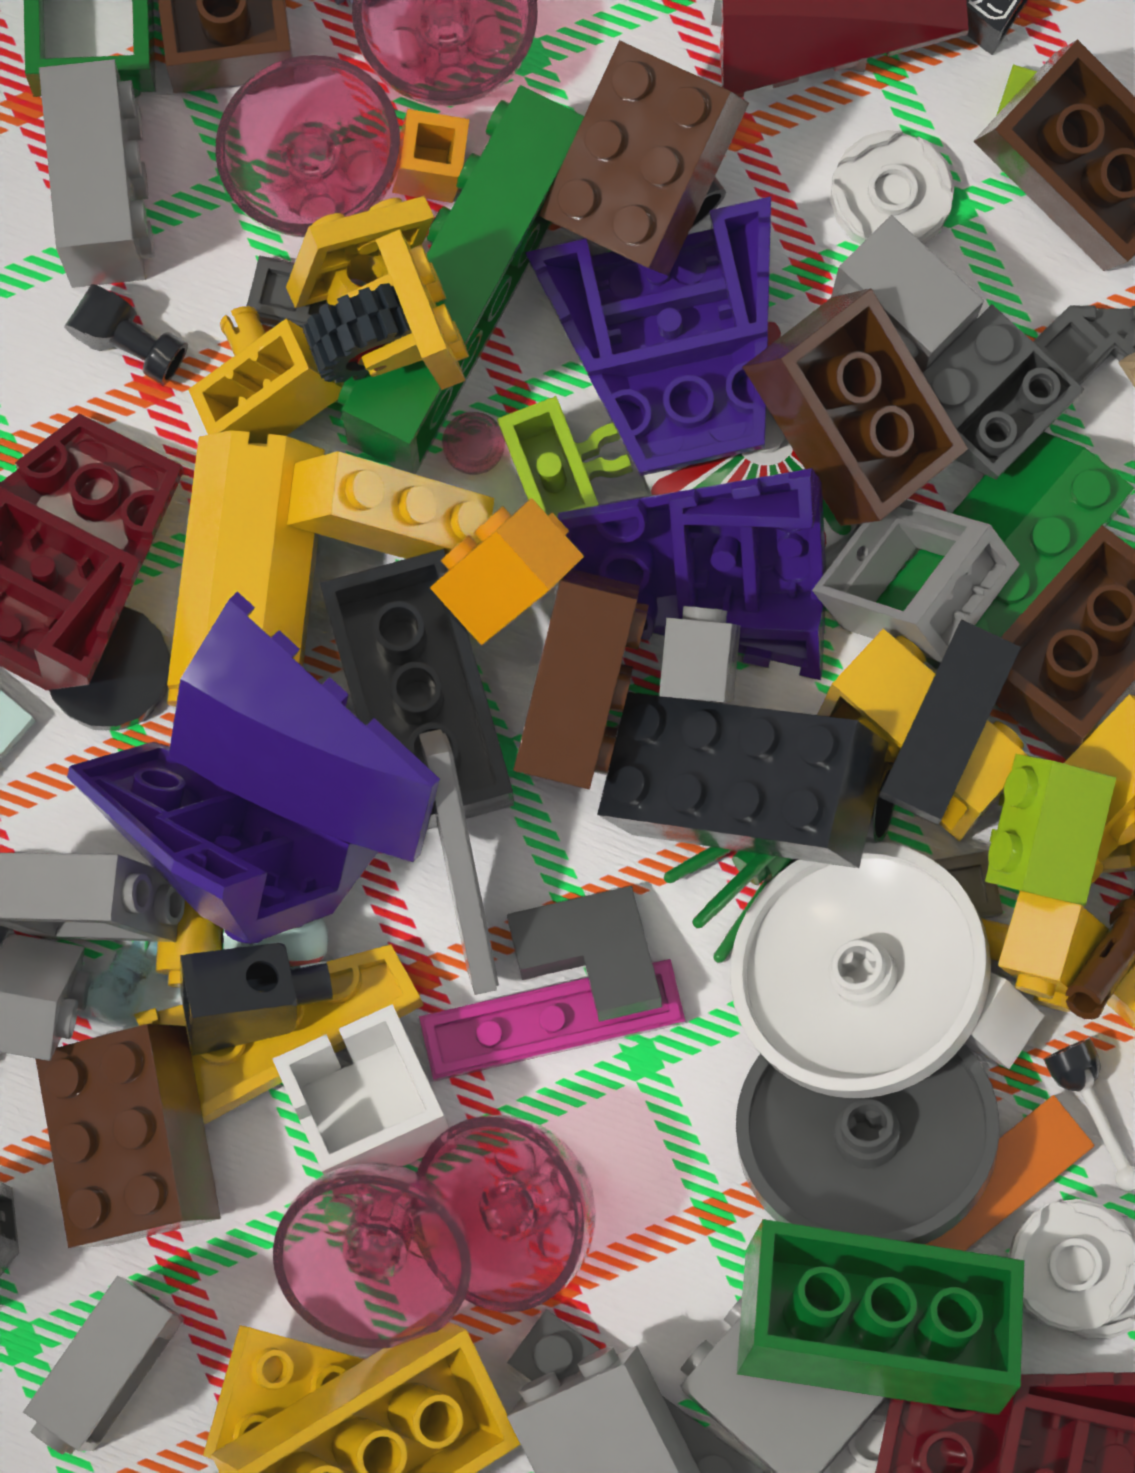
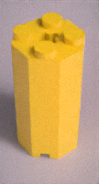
M234 430L199 437L167 682L169 688L168 705L176 707L180 678L224 606L237 591L255 607L248 617L266 634L272 637L280 630L300 649L293 659L303 667L319 534L288 526L287 521L294 463L326 455L325 449L288 436L268 434L267 444L249 443L250 432Z

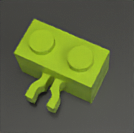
M557 396L497 418L527 499L532 498L547 515L553 512L557 517L560 512L599 505L591 486V480L596 477L617 478L633 472L627 454L615 460H605L599 457L589 462H584L589 458L599 455L601 448L605 444L620 440V436L614 424L609 423L596 429L586 441L581 443L574 442Z
M1015 754L1012 771L1006 779L1004 794L1001 793L998 806L1003 807L998 829H992L990 836L989 866L985 882L1086 906L1117 777L1052 760Z

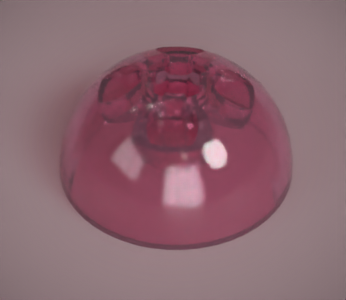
M353 0L352 20L356 40L362 55L374 73L399 94L414 101L434 106H456L471 103L492 94L507 83L521 67L531 49L538 17L537 0ZM456 38V40H454V41H450V42H440V39H441V40H450V39Z
M318 55L288 58L267 66L253 75L237 90L229 101L221 117L216 136L217 168L222 183L232 200L248 217L258 224L286 236L301 238L305 237L309 226L326 215L341 213L347 217L369 211L371 207L381 202L395 179L401 152L399 123L394 107L384 89L375 79L359 67L334 57ZM306 170H308V171H316V170H319V172H316V173H305Z
M488 1115L462 1121L444 1131L432 1143L422 1158L416 1174L412 1207L415 1229L422 1250L441 1280L468 1302L498 1312L528 1310L543 1304L557 1295L571 1282L583 1265L591 1248L596 1224V1205L593 1188L588 1174L575 1152L561 1138L547 1128L529 1120L507 1115Z
M361 1162L336 1168L320 1176L305 1187L285 1211L277 1228L273 1245L275 1275L283 1295L292 1308L318 1331L336 1340L355 1346L392 1348L437 1332L457 1313L469 1288L472 1270L471 1247L466 1227L458 1210L447 1195L429 1179L413 1170L396 1164Z

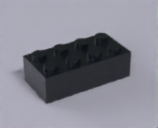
M444 549L320 582L324 603L356 717L365 725L375 718L423 764L425 763L419 734L440 729L442 733H446L454 757L466 819L514 806L513 789L467 629L430 589L448 571L447 567L440 561L445 556ZM434 807L427 830L437 827Z
M628 692L597 815L635 836L860 868L889 743L858 720Z

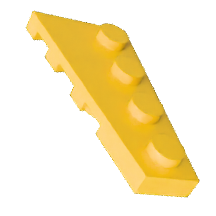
M392 945L327 961L333 999L297 1006L296 1028L293 1032L193 1055L192 1061L204 1125L282 1083L272 1060L273 1058L326 1034L334 1052L337 1053L346 1048L339 1028L392 1004L399 1019L422 1007L424 1004ZM183 1005L161 1011L153 1008L133 1014L139 1026L145 1024L186 1026Z

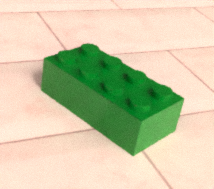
M762 1219L745 1253L737 1375L999 1415L1021 1387L1025 1260Z

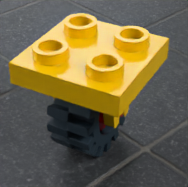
M400 229L376 239L389 274L337 299L338 303L336 305L326 304L319 309L320 314L311 315L307 319L308 323L303 324V331L321 379L324 378L326 382L336 380V383L346 382L352 376L354 380L365 378L367 373L374 377L421 360L424 361L441 390L465 381L458 361L469 357L460 331L455 321H452L446 305L436 306V302L446 299L432 262H429L422 244L410 248Z

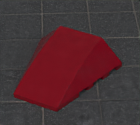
M721 0L720 60L722 88L733 92L739 97H744L745 92L769 85H772L773 88L798 82L799 77L830 68H833L835 72L856 66L858 61L884 53L889 57L967 35L969 30L967 0Z
M79 413L15 462L17 470L0 482V666L44 690L89 685L184 473L181 464Z
M1135 1372L1021 1374V1387L999 1415L891 1398L875 1473H1135Z

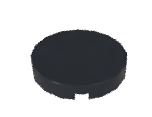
M124 606L89 685L49 690L54 703L70 719L93 730L119 731L145 720L154 711L153 708L160 703L162 696H165L168 689L167 682L171 656L161 631L143 613Z

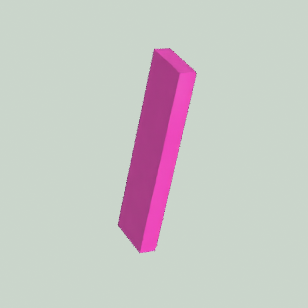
M671 959L652 963L661 995V1008L599 1022L588 978L419 1016L433 1081L685 1024Z

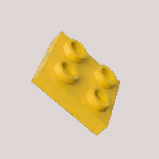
M425 196L403 202L400 198L386 199L375 204L369 211L347 217L341 213H333L318 219L309 226L286 285L294 307L298 308L327 300L330 305H336L338 298L360 288L352 283L350 279L362 280L368 284L389 274L376 239L400 229L410 248L423 244L434 219Z
M240 1325L203 1456L213 1459L212 1453L365 1359Z

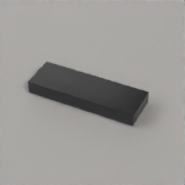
M961 619L878 797L937 825L940 823L1019 653L1020 646Z

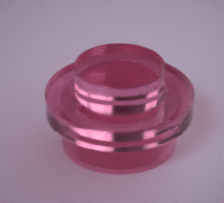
M467 412L455 417L447 425L443 434L442 446L444 455L453 468L465 474L478 475L490 471L500 462L505 450V439L498 422L491 416L480 412Z

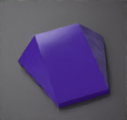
M771 197L710 210L711 229L687 235L669 276L649 269L613 251L591 256L586 238L525 252L533 271L640 476L765 448L766 405L742 367L768 347Z
M812 468L679 492L625 499L558 513L557 518L569 530L566 537L584 556L572 569L640 586L637 602L649 605L641 639L650 641L652 633L665 636L666 618L682 619L683 606L727 611L726 623L741 625L738 653L744 654L743 663L769 668L771 660L800 667L799 676L821 680L826 607L812 589L826 572L822 482Z
M237 591L224 606L180 678L169 757L221 788L283 818L345 842L414 862L421 855L440 778L375 718L367 725L361 722L346 708L349 694L331 677L320 684L293 659L300 649L280 630L270 637L248 617L255 607Z

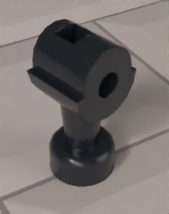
M91 284L79 305L64 325V328L76 339L89 346L90 349L103 351L115 346L144 360L143 373L162 386L166 385L180 367L186 355L188 343L169 332L162 334L158 339L133 322L137 312L129 303L112 291L109 292L98 285Z

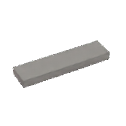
M441 729L421 733L419 738L424 763L440 778L433 807L466 969L475 995L496 991V986L499 985L453 753L446 733H442Z

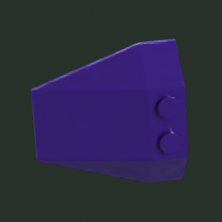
M150 742L69 766L67 778L203 918L225 929L227 936L242 943H259L268 937L293 928L302 927L306 923L333 914L378 853V851L345 842L283 818L221 788L170 758V747L157 742Z

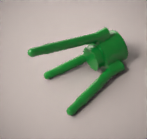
M709 847L664 874V881L669 884L674 883L733 850ZM738 851L732 857V861L739 873L694 917L692 924L695 928L704 927L749 882L754 885H759L761 882L762 884L713 955L715 962H724L732 951L739 926L757 895L778 873L788 867L795 859Z

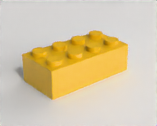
M435 1316L212 1453L211 1456L219 1473H477L521 1444L507 1418V1413L467 1329Z

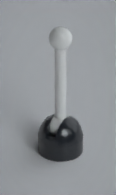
M1091 1038L1078 1041L1045 1057L1043 1060L1058 1086L1069 1091L1081 1093L1117 1168L1115 1180L1118 1187L1124 1191L1135 1190V1167L1129 1165L1092 1088L1094 1082L1099 1077L1101 1064Z

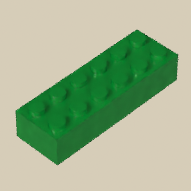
M519 85L510 103L504 100L498 103L486 128V134L491 136L481 156L472 153L465 162L456 185L462 189L452 209L443 206L439 210L427 236V241L433 243L427 253V257L435 268L446 299L436 302V306L446 305L452 321H455L469 355V357L458 361L465 381L441 390L423 360L371 377L369 373L366 374L365 378L354 380L353 376L344 382L338 397V403L344 405L341 409V420L344 421L348 445L393 468L413 474L417 473L530 265L525 252L539 249L553 223L540 217L539 213L584 118L583 115L522 85Z

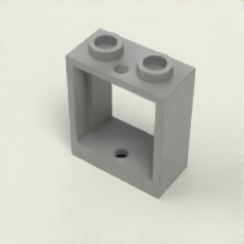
M905 500L881 521L862 523L812 591L843 629L874 639L884 628L894 638L904 636L922 651L925 657L941 662L961 619L975 625L1020 564L990 524ZM860 547H862V553L860 557L857 558V551ZM916 548L945 556L904 611L876 603L877 599Z
M0 853V926L41 939L176 942L178 923L184 913L185 900L154 867L118 854Z
M116 1276L24 1409L23 1413L36 1421L30 1432L43 1443L63 1455L65 1452L72 1455L75 1449L77 1451H94L185 1318L133 1282Z

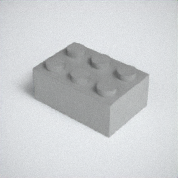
M115 59L39 67L55 244L71 287L146 280L144 259L154 258L155 253L150 220L147 221L143 200L149 199L145 163L141 162L138 141L143 140L139 104L135 103L132 81H121Z

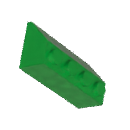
M1043 432L997 480L984 475L952 513L990 524L1020 565L975 626L1001 638L1100 526L1106 527L1123 508L1134 487L1085 447ZM920 549L881 594L876 603L904 611L945 556ZM926 657V661L937 670L941 662Z

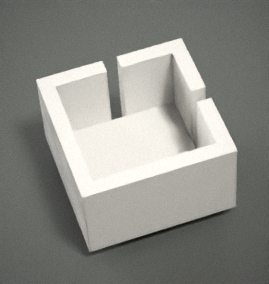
M393 1004L339 1028L353 1061V1064L343 1069L339 1064L327 1034L272 1059L334 1197H338L455 1143L442 1109Z

